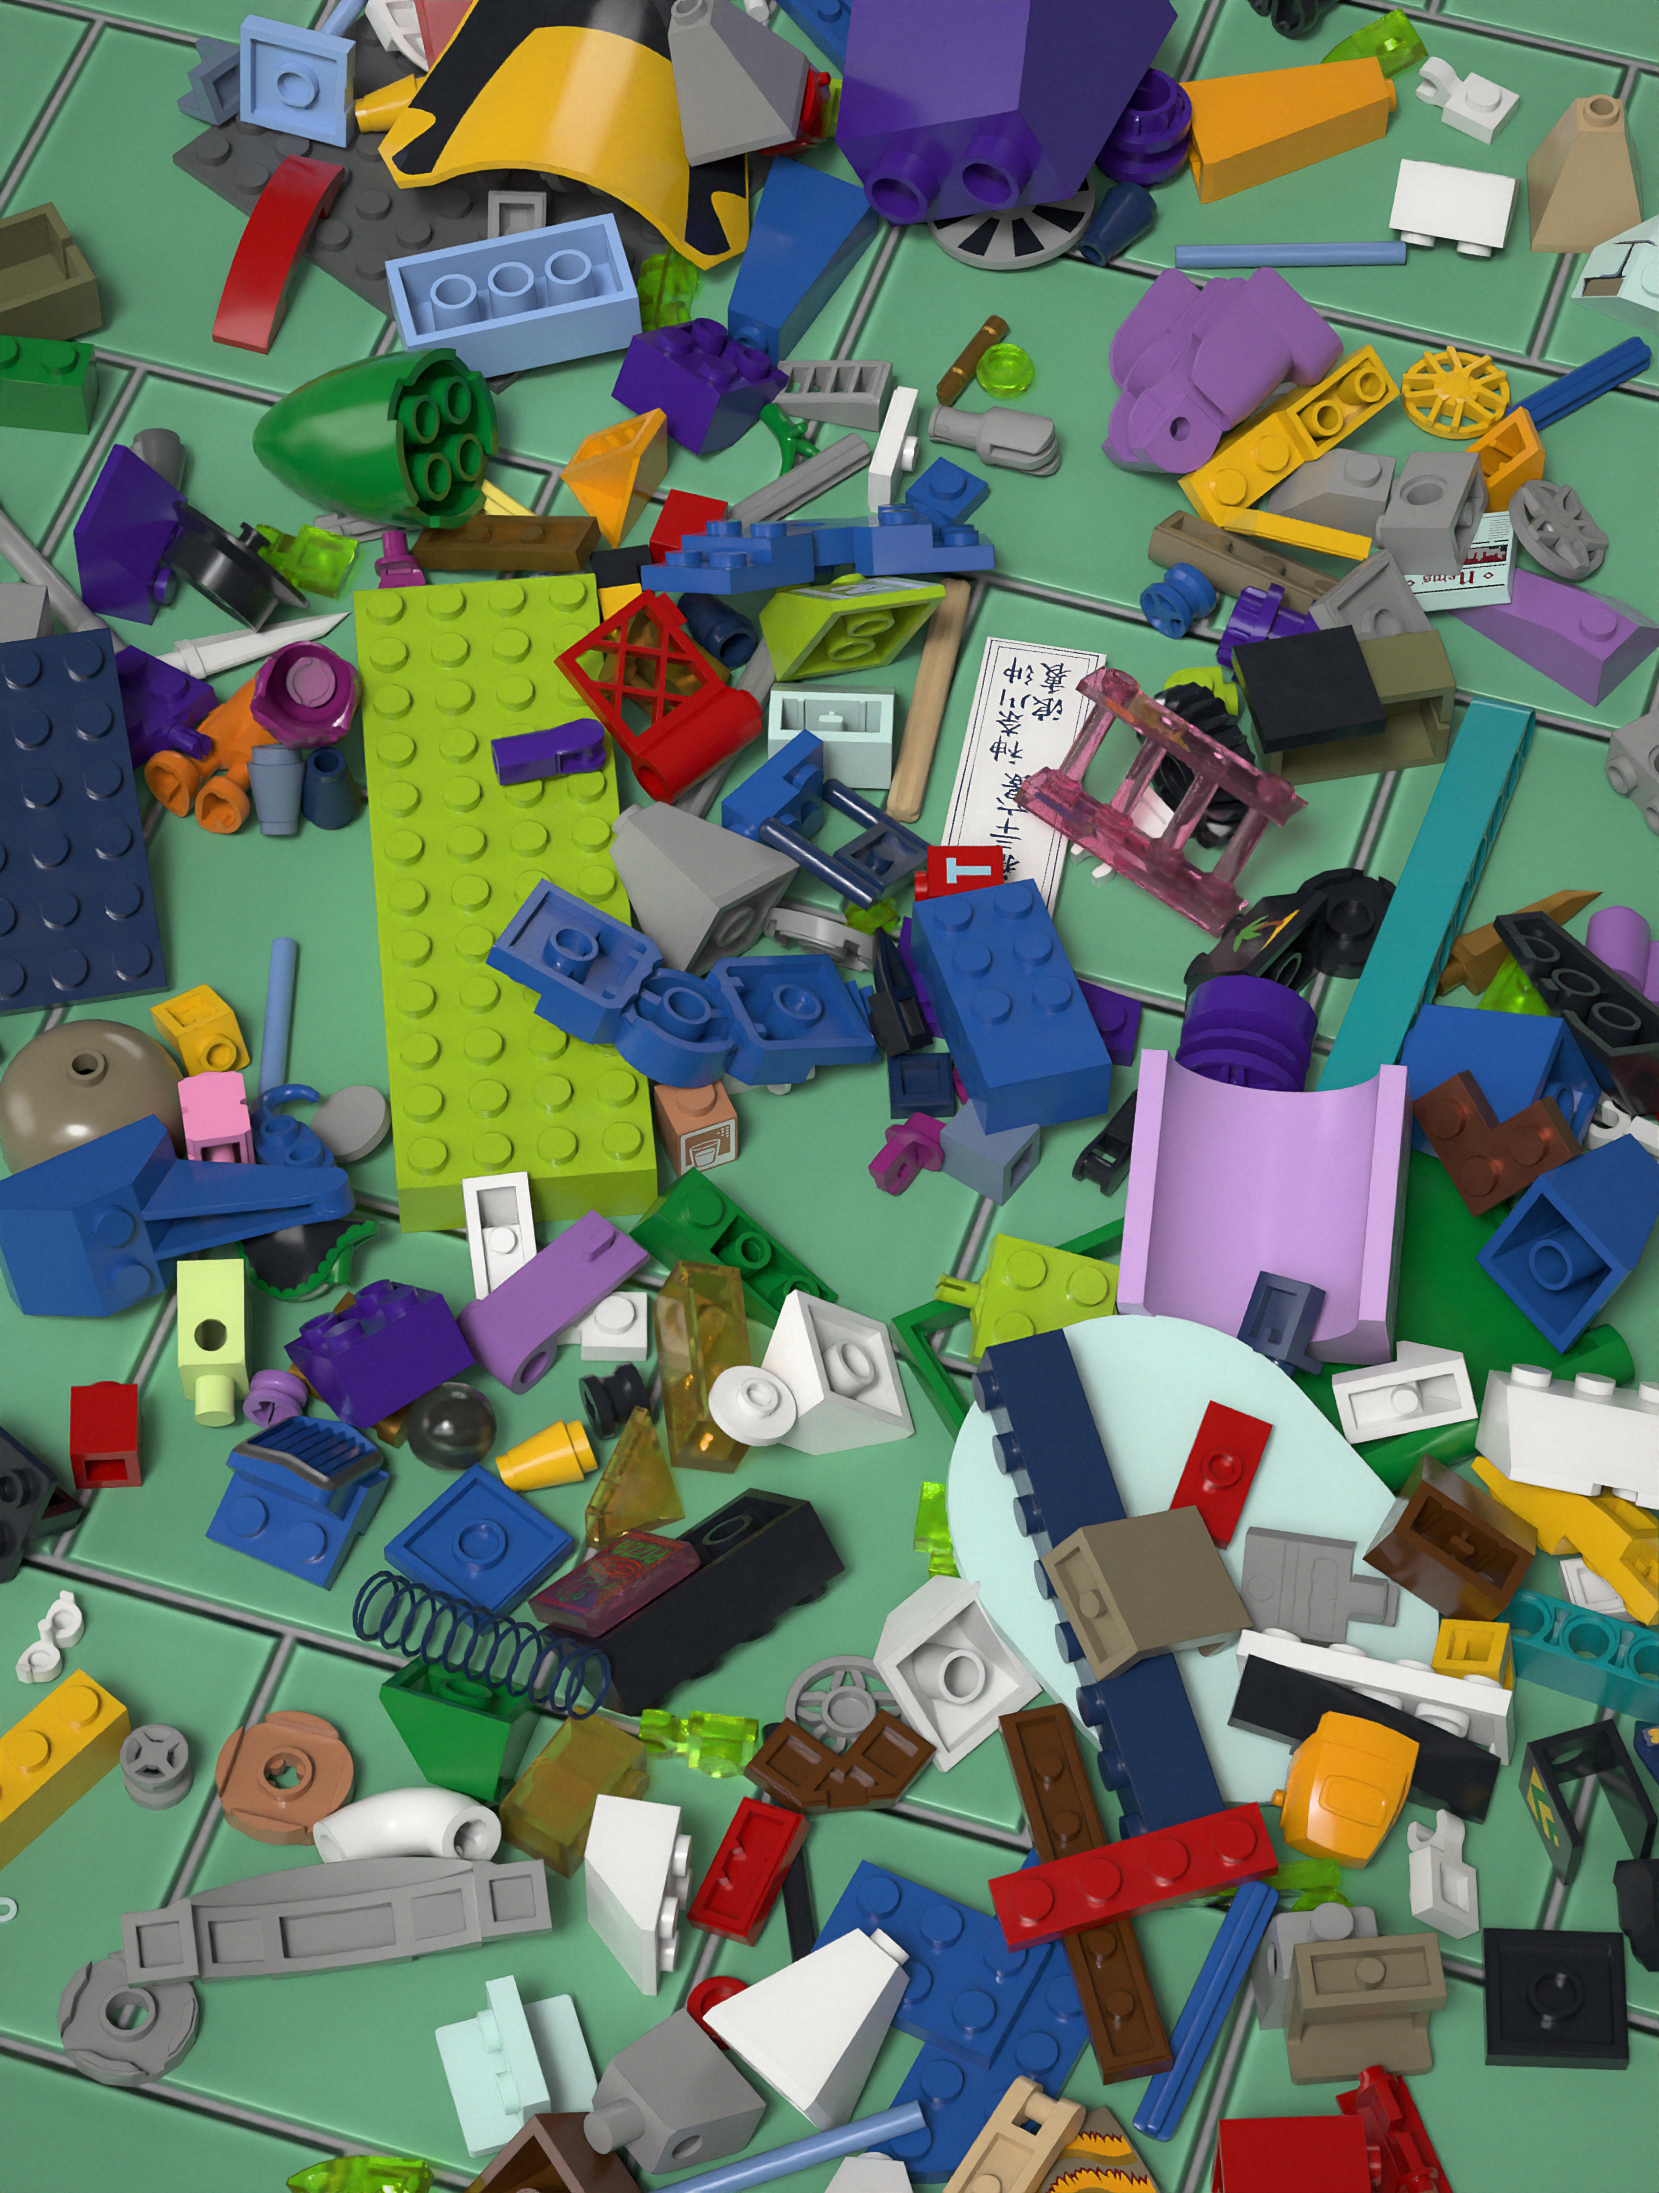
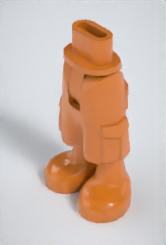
M259 670L225 704H220L210 711L206 719L196 728L195 731L211 738L212 746L207 756L202 754L203 759L196 760L192 756L187 758L181 753L163 750L155 753L144 767V777L149 789L170 812L179 817H184L195 805V817L199 826L211 833L229 834L235 832L249 816L251 805L245 792L248 788H251L246 762L252 760L251 747L261 744L281 743L254 721L250 710L255 680ZM229 769L224 776H214L211 778L215 771Z

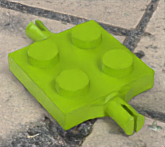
M997 1233L991 1239L986 1268L977 1283L940 1273L935 1285L937 1290L934 1292V1300L970 1309L973 1333L967 1362L979 1365L986 1347L1061 1329L1085 1320L1117 1315L1115 1300L1118 1290L1120 1266Z

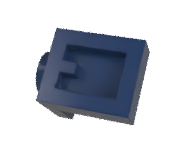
M1260 1270L1236 1339L1252 1347L1254 1352L1264 1355L1292 1381L1296 1370L1320 1377L1324 1364L1304 1354L1326 1291L1312 1284Z

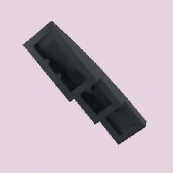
M1248 1654L1227 1722L1228 1726L1291 1745L1289 1755L1293 1756L1300 1745L1316 1732L1322 1715L1329 1711L1356 1716L1382 1724L1420 1744L1411 1786L1405 1801L1436 1811L1444 1809L1461 1819L1480 1825L1484 1823L1501 1761L1500 1757L1386 1703L1322 1678Z

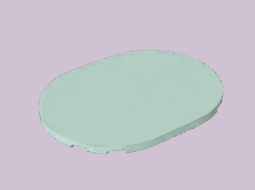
M1134 1314L1111 1315L1085 1320L1063 1328L1127 1518L1168 1511L1209 1401L1212 1400L1273 1424L1230 1543L1226 1550L1216 1547L1239 1597L1245 1538L1250 1526L1357 1542L1352 1551L1350 1581L1354 1574L1385 1578L1388 1579V1584L1399 1585L1362 1560L1396 1501L1395 1496L1305 1393L1264 1355L1254 1352L1252 1347L1212 1327L1163 1315H1156V1317ZM975 1400L959 1431L949 1463L946 1481L945 1511H947L955 1564L963 1580L970 1584L974 1581L980 1583L981 1588L976 1594L996 1634L1056 1704L1063 1703L1067 1707L1070 1720L1099 1751H1103L1095 1726L1087 1728L1078 1710L1076 1688L1081 1687L1074 1663L1066 1664L1058 1650L1055 1638V1625L1060 1623L1053 1600H1044L1039 1592L1034 1574V1561L1039 1560L1032 1537L1024 1538L1015 1520L1013 1499L1018 1497L1011 1473L1003 1475L995 1460L992 1438L998 1434L991 1413H982ZM1399 1585L1396 1624L1394 1627L1347 1620L1345 1644L1364 1651L1368 1658L1392 1664H1395L1400 1659H1410L1431 1667L1439 1634V1611ZM1240 1637L1217 1654L1211 1656H1202L1198 1647L1173 1652L1224 1806L1227 1809L1256 1801L1258 1806L1273 1805L1271 1804V1796L1276 1789L1284 1791L1287 1769L1292 1759V1755H1289L1291 1745L1227 1725L1240 1680L1236 1659Z

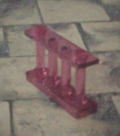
M1102 666L1082 678L1075 689L1095 702V705L1059 769H1050L1046 766L1024 780L1013 801L1218 939L1223 935L1225 928L1232 918L1238 913L1244 914L1249 905L1248 901L1236 894V889L1233 885L1269 823L1272 821L1283 828L1300 816L1309 803L1295 794V788L1285 778L1272 772L1260 771L1139 690L1140 684L1131 675L1118 669H1108ZM1117 717L1147 738L1110 803L1102 804L1083 791L1080 780ZM1167 752L1198 771V774L1161 838H1153L1133 825L1134 821L1131 815ZM1220 786L1250 806L1212 873H1205L1184 859L1185 855L1182 849Z

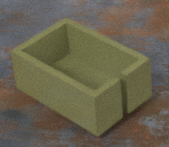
M49 202L0 219V335L63 341L103 327L97 278L77 244L73 245L72 236L53 203Z
M1438 629L1417 633L1403 632L1390 637L1358 641L1386 716L1385 733L1264 754L1252 721L1250 734L1267 790L1445 763L1450 734L1448 721L1452 720L1456 683Z

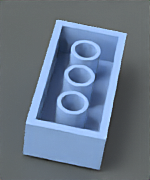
M613 213L384 261L392 311L403 350L427 348L456 349V356L466 364L470 371H481L484 378L628 348L633 335L642 333L638 294Z

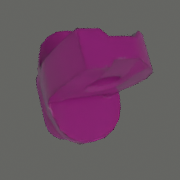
M390 531L382 534L384 557L376 560L374 563L376 575L381 577L378 589L425 586L426 582L417 558L409 555L406 533L403 531Z
M914 1112L904 1125L893 1124L885 1131L887 1144L868 1166L869 1173L877 1185L876 1188L892 1195H898L909 1186L920 1168L929 1171L939 1170L944 1163V1153L940 1148V1131L946 1124L923 1113Z

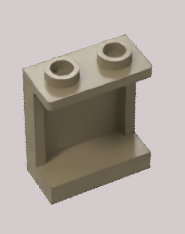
M1196 1505L1080 1527L1040 1559L1098 1682L1118 1678L1141 1659L1196 1647H1198L1200 1654L1204 1657L1215 1655L1239 1638L1243 1629L1249 1630L1253 1627Z
M1437 1932L1294 1944L1282 2019L1290 2076L1293 2084L1308 2085L1358 2080V2075L1363 2070L1375 2065L1384 2066L1387 2074H1394L1396 2077L1400 2075H1424L1431 2071L1432 2056L1427 2031L1430 2011L1445 2010L1448 1998Z

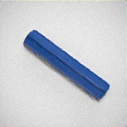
M1633 336L1508 407L1506 417L1522 406L1529 411L1534 426L1538 431L1649 367L1652 355L1649 345L1643 343L1640 337Z

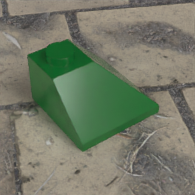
M422 1654L381 1685L378 1697L427 1782L467 1795L480 1804H484L487 1801L493 1802L512 1785L546 1702L536 1706L532 1704L529 1700L528 1691L520 1697L513 1698L508 1693L506 1683L501 1688L492 1690L487 1686L485 1675L478 1681L471 1682L466 1678L464 1668L457 1673L450 1674L444 1669L442 1660L436 1665L428 1666L423 1661ZM448 1662V1664H449L451 1667H456V1666H458L457 1664ZM469 1668V1672L473 1675L480 1673V1671ZM490 1675V1679L494 1683H498L503 1679ZM511 1681L512 1688L515 1691L525 1687L523 1684ZM533 1688V1695L537 1699H541L547 1694L546 1691Z

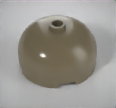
M76 1020L55 1026L36 1036L15 1055L0 1082V1148L7 1168L12 1175L17 1174L152 1114H155L168 1129L177 1159L179 1156L184 1157L187 1147L178 1082L184 1079L176 1062L165 1048L151 1036L135 1027L111 1020Z

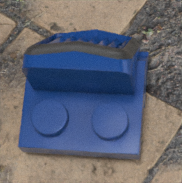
M290 1416L234 1446L225 1465L235 1473L205 1536L212 1542L330 1592L356 1533L364 1536L392 1475L380 1469L383 1463L382 1452L352 1425L340 1421L313 1417Z

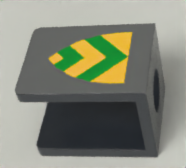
M1613 1719L1528 1742L1526 1746L1518 1788L1562 1886L1574 1883L1583 1846L1582 1838L1558 1787L1562 1783L1596 1774L1634 1859H1649L1658 1819ZM1582 1750L1579 1755L1569 1761L1551 1764L1556 1758L1567 1752Z

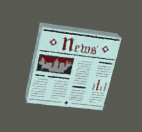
M1509 511L1483 514L1459 576L1403 575L1424 612L1511 603L1518 537L1512 527Z

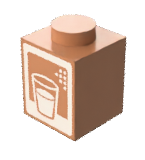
M720 1079L713 1084L699 1088H681L666 1084L654 1086L655 1132L677 1178L693 1166L698 1171L703 1172L738 1160V1115Z

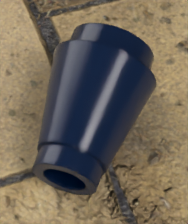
M1123 181L1118 187H1110L1103 197L1083 238L1078 243L1081 254L1091 263L1104 266L1110 259L1153 225V215L1157 211V206L1152 196L1144 188L1130 181Z
M685 592L681 596L677 608L688 620L685 622V625L694 641L728 669L741 665L750 657L756 645V636L753 624L748 617L711 594Z
M330 746L315 749L308 758L300 808L304 816L318 828L324 830L341 829L347 826L358 813L361 806V794L342 752Z

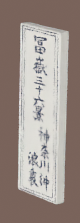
M987 637L941 846H1003L1004 884L1034 878L1053 922L1102 689L1107 654Z

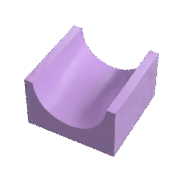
M1142 1049L1116 1301L1119 1314L1149 1317L1163 1315L1185 1319L1212 1327L1237 1338L1261 1270L1312 1284L1326 1291L1304 1355L1319 1362L1374 1366L1392 1362L1413 1126L1408 1066L1381 1064L1380 1070L1375 1077L1362 1084L1344 1089L1320 1092H1281L1241 1087L1216 1081L1184 1068L1171 1057L1168 1050Z

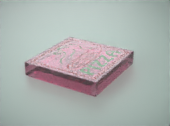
M632 1529L529 1599L527 1603L537 1621L597 1638L699 1568L698 1565L701 1562L691 1543Z

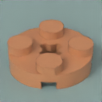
M277 1711L264 1715L265 1722L253 1725L247 1731L244 1730L243 1725L226 1740L216 1763L217 1792L226 1822L232 1828L240 1830L248 1837L263 1843L273 1845H293L296 1843L303 1846L316 1845L313 1836V1825L351 1804L355 1789V1773L350 1751L339 1740V1733L330 1723L306 1712ZM285 1766L295 1767L297 1779L301 1782L294 1787L288 1789L275 1788V1783L267 1780L270 1774L281 1775Z

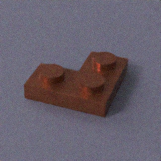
M1469 1069L1454 1075L1412 1102V1112L1473 1218L1488 1212L1532 1185L1540 1174L1584 1153L1551 1095L1538 1100L1500 1124Z

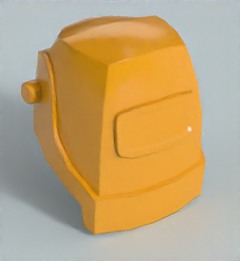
M1331 1711L1323 1714L1316 1732L1308 1737L1294 1752L1287 1769L1284 1791L1276 1789L1271 1796V1804L1281 1808L1278 1829L1283 1831L1284 1844L1324 1863L1342 1868L1363 1870L1381 1844L1386 1840L1389 1831L1401 1812L1411 1786L1420 1744L1398 1731L1370 1720Z

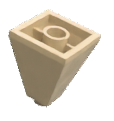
M1596 94L1589 98H1576L1527 161L1526 176L1531 252L1591 254L1594 247L1645 222L1641 163L1623 99H1614L1605 94Z

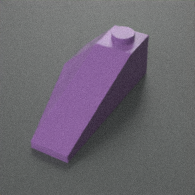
M1515 566L1511 603L1445 610L1595 708L1659 647V623L1623 600Z

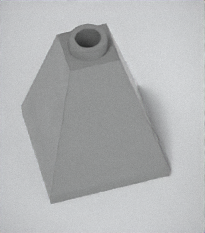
M677 0L671 8L672 16L668 40L686 159L691 167L796 140L810 64L806 54L728 0Z
M661 801L645 809L638 803L633 804L616 819L612 826V831L617 837L609 852L644 935L655 941L663 957L659 968L680 970L698 977L709 972L719 957H736L754 947L763 931L769 909L777 907L800 867V864L782 852Z

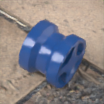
M1184 562L1174 564L1164 574V582L1152 583L1140 595V605L1147 620L1157 631L1172 639L1181 638L1192 628L1194 618L1199 619L1207 616L1216 607L1217 600L1214 589L1208 579L1198 569Z

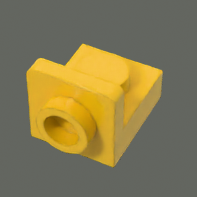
M206 983L149 1009L156 1030L179 1053L187 1077H194L209 1071H237L249 1064L250 1059L234 1011Z

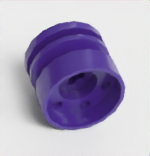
M1248 975L1219 976L1200 984L1189 996L1181 1028L1180 1046L1176 1050L1175 1061L1196 1074L1227 1084L1269 1091L1304 1092L1306 1071L1310 1067L1317 1035L1318 1019L1311 1005L1294 990L1277 982Z

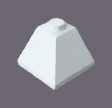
M794 1290L787 1295L761 1369L772 1373L788 1387L796 1403V1420L786 1437L778 1443L815 1456L902 1440L915 1433L886 1324L799 1290Z
M935 1575L887 1615L873 1663L914 1731L937 1748L932 1761L938 1771L946 1773L998 1729V1716L1018 1712L1043 1690L1038 1681L994 1631L976 1594L981 1588L980 1583L974 1581L970 1584L962 1578Z

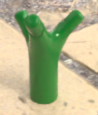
M769 403L762 408L760 419L779 443L782 457L780 477L794 468L796 454H804L811 458L821 452L804 436V433L808 430L806 423L800 422L795 425L777 403Z

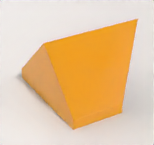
M1522 406L1464 451L1480 454L1489 495V502L1484 513L1508 511L1509 500L1518 488L1529 480H1542L1546 452L1529 411ZM1524 503L1525 511H1529Z
M657 408L586 436L559 476L571 489L588 515L597 518L600 532L613 549H619L668 473L666 414L660 408Z

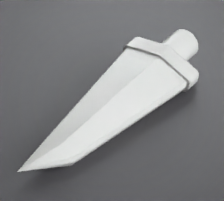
M350 612L312 616L265 625L258 632L244 629L192 640L184 639L173 642L174 652L159 655L156 658L200 680L219 671L272 654L285 645L324 636Z

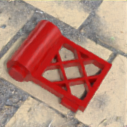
M648 588L563 652L553 662L630 758L632 771L644 791L656 802L661 801L672 805L761 736L763 731L761 722L763 711L758 701L748 691L743 689L737 691L735 688L724 684L680 628L688 620L666 592L656 597ZM641 610L646 613L658 629L657 649L626 644L628 620ZM616 630L615 642L603 640ZM669 644L672 646L675 652L668 651ZM588 650L614 654L612 683L591 680L576 659ZM625 656L656 661L654 690L623 685ZM667 663L687 666L703 687L690 697L665 693ZM603 694L611 695L610 703ZM622 697L652 702L651 727L638 737L634 735L620 717ZM664 705L676 706V708L663 717Z

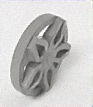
M1529 480L1512 494L1508 505L1512 527L1522 545L1541 565L1559 576L1576 580L1586 578L1601 565L1604 558V549L1608 545L1607 535L1598 529L1592 516L1579 502L1578 493L1567 484L1559 487L1544 480ZM1524 503L1530 514L1534 517L1530 524L1525 513Z
M854 1655L834 1656L811 1665L795 1679L785 1700L784 1719L788 1717L796 1724V1719H798L807 1726L815 1728L812 1736L820 1742L828 1737L836 1740V1743L830 1749L839 1756L843 1755L846 1743H851L852 1745L878 1714L876 1713V1707L896 1706L887 1712L898 1720L901 1718V1722L911 1729V1724L891 1692L873 1691L869 1694L866 1691V1684L862 1674L880 1681L888 1688L873 1660L866 1657ZM847 1672L850 1674L853 1686H842ZM834 1674L828 1694L823 1691L805 1692L816 1681ZM801 1706L821 1707V1713H812Z

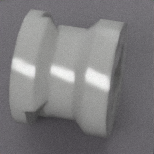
M158 1723L139 1727L125 1738L120 1749V1762L124 1772L125 1789L130 1799L140 1807L150 1810H166L178 1805L188 1795L193 1784L192 1766L189 1762V1747L184 1736L174 1727ZM146 1769H158L161 1773L152 1774L147 1772Z

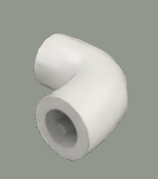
M406 1787L377 1793L345 1806L313 1825V1836L324 1863L412 1856L475 1858L490 1861L500 1843L501 1825L493 1811L467 1795L446 1788Z

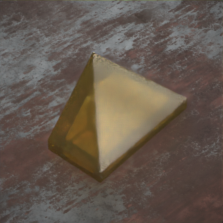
M635 1406L585 1510L586 1546L596 1550H602L615 1545L622 1538H624L623 1541L634 1538L635 1533H637L636 1535H642L686 1518L648 1409Z

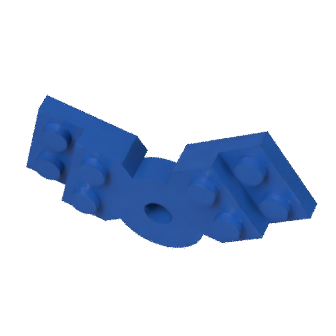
M910 503L879 505L878 515L760 521L750 523L748 528H742L741 519L706 521V532L682 535V550L665 552V562L641 566L642 590L650 588L651 591L733 595L813 582L814 575L833 573L835 566L853 563L855 573L872 576L995 569L994 545L985 534H979V530H975L972 524L939 526V536H933L932 523L925 513H918V510L914 509V504Z
M544 878L540 880L497 939L485 962L487 965L507 975L513 981L541 994L540 1000L533 1012L534 1014L588 1044H614L620 1055L637 1071L655 1081L674 1087H704L718 1081L725 1073L749 1086L804 1083L812 1066L868 1063L877 1046L829 954L719 957L706 980L684 971L659 968L663 957L653 939Z

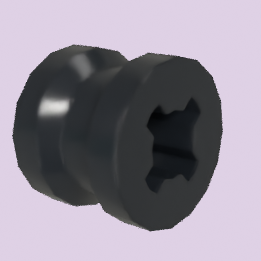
M627 1361L618 1364L612 1374L601 1378L590 1374L579 1379V1391L586 1415L594 1433L601 1441L613 1437L621 1426L632 1424L636 1427H641L652 1422V1411L643 1381L632 1362Z

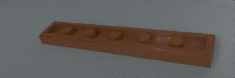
M1063 1703L998 1716L999 1733L1038 1865L1108 1845L1067 1707ZM1128 1918L1060 1938L1103 2086L1172 2071L1173 2057L1131 1919Z

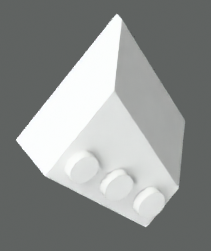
M1513 1364L1511 1373L1489 1370L1475 1448L1509 1480L1587 1496L1600 1495L1602 1485L1612 1487V1494L1633 1501L1636 1506L1659 1510V1383L1642 1381L1640 1382L1639 1390L1617 1388L1615 1387L1616 1381L1614 1379L1592 1373H1577L1575 1382L1552 1379V1372L1550 1370L1528 1364Z

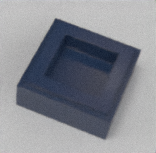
M950 1052L900 1054L887 1058L891 1119H909L914 1112H920L932 1118L954 1117L955 1102Z

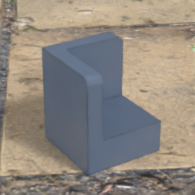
M203 36L195 42L202 63L187 72L193 90L179 98L177 104L180 112L219 126L240 111V48L208 36Z
M970 1098L940 1131V1148L944 1153V1163L940 1170L1003 1206L1039 1165L1041 1126L1036 1123L985 1135Z

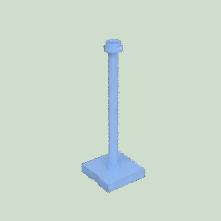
M341 0L319 32L249 14L240 26V121L346 148L354 137L355 101H353V79L356 67V41L345 39L343 36L369 0Z

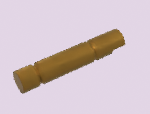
M991 315L986 320L980 331L976 333L937 384L936 395L939 404L946 405L947 407L951 406L965 385L971 380L1006 334L1008 325L1001 317Z

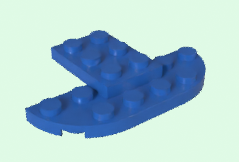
M1033 1847L1020 1870L1038 1866ZM862 1859L809 1954L857 1928L868 1937L879 1928L908 1954L909 1958L901 1968L909 1976L910 1980L890 2026L924 2041L925 2044L889 2109L918 2100L926 2127L870 2146L865 2153L879 2152L888 2155L894 2161H903L911 2184L948 2183L949 2176H953L1015 2079L1020 2075H1024L1040 2083L1043 2086V2094L1059 2101L1090 2043V2039L1060 1939L1008 1953L996 1914L994 1918H991ZM1031 2119L1020 2126V2128L1035 2136L1042 2127V2125Z

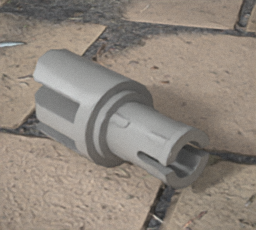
M941 404L936 405L932 411L928 427L930 441L968 447L969 449L976 450L982 463L1042 476L1053 474L1060 466L1061 453L1052 418L993 406L984 414L957 410L956 408Z

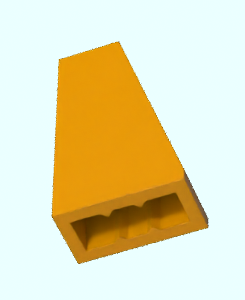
M1377 56L1178 83L1188 94L1192 105L1191 124L1188 130L1189 150L1187 163L1200 204L1218 201L1386 137L1388 113L1395 112L1396 91L1393 80L1391 78L1384 79Z

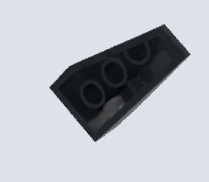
M1543 911L1497 915L1493 924L1495 931L1549 1016L1564 1018L1601 1090L1612 1098L1613 1105L1618 1110L1631 1116L1641 1117L1648 1113L1659 1112V1008Z

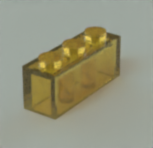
M677 1260L651 1305L671 1467L734 1474L751 1445L733 1439L717 1425L709 1409L708 1397L713 1384L722 1372L735 1366H752L740 1270L737 1267Z

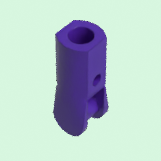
M582 718L551 729L492 739V761L499 785L557 774L593 772L600 769L606 761V751L601 745L605 739L604 727L597 720Z

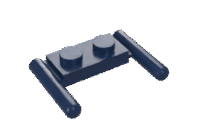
M834 778L824 782L822 799L867 831L836 850L832 857L775 817L764 819L758 829L761 839L793 859L801 867L866 912L872 906L878 905L913 881L914 871H926L927 846H932Z

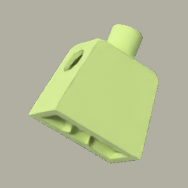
M244 1259L177 1261L178 1368L185 1399L195 1401V1421L197 1423L211 1427L229 1425L235 1420V1400L246 1398V1395L250 1393L249 1387L252 1380L253 1309Z

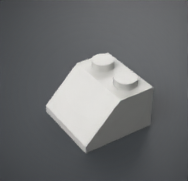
M1410 158L1402 159L1389 228L1402 230L1400 241L1434 247L1436 236L1458 240L1456 251L1490 257L1492 246L1506 247L1521 178Z

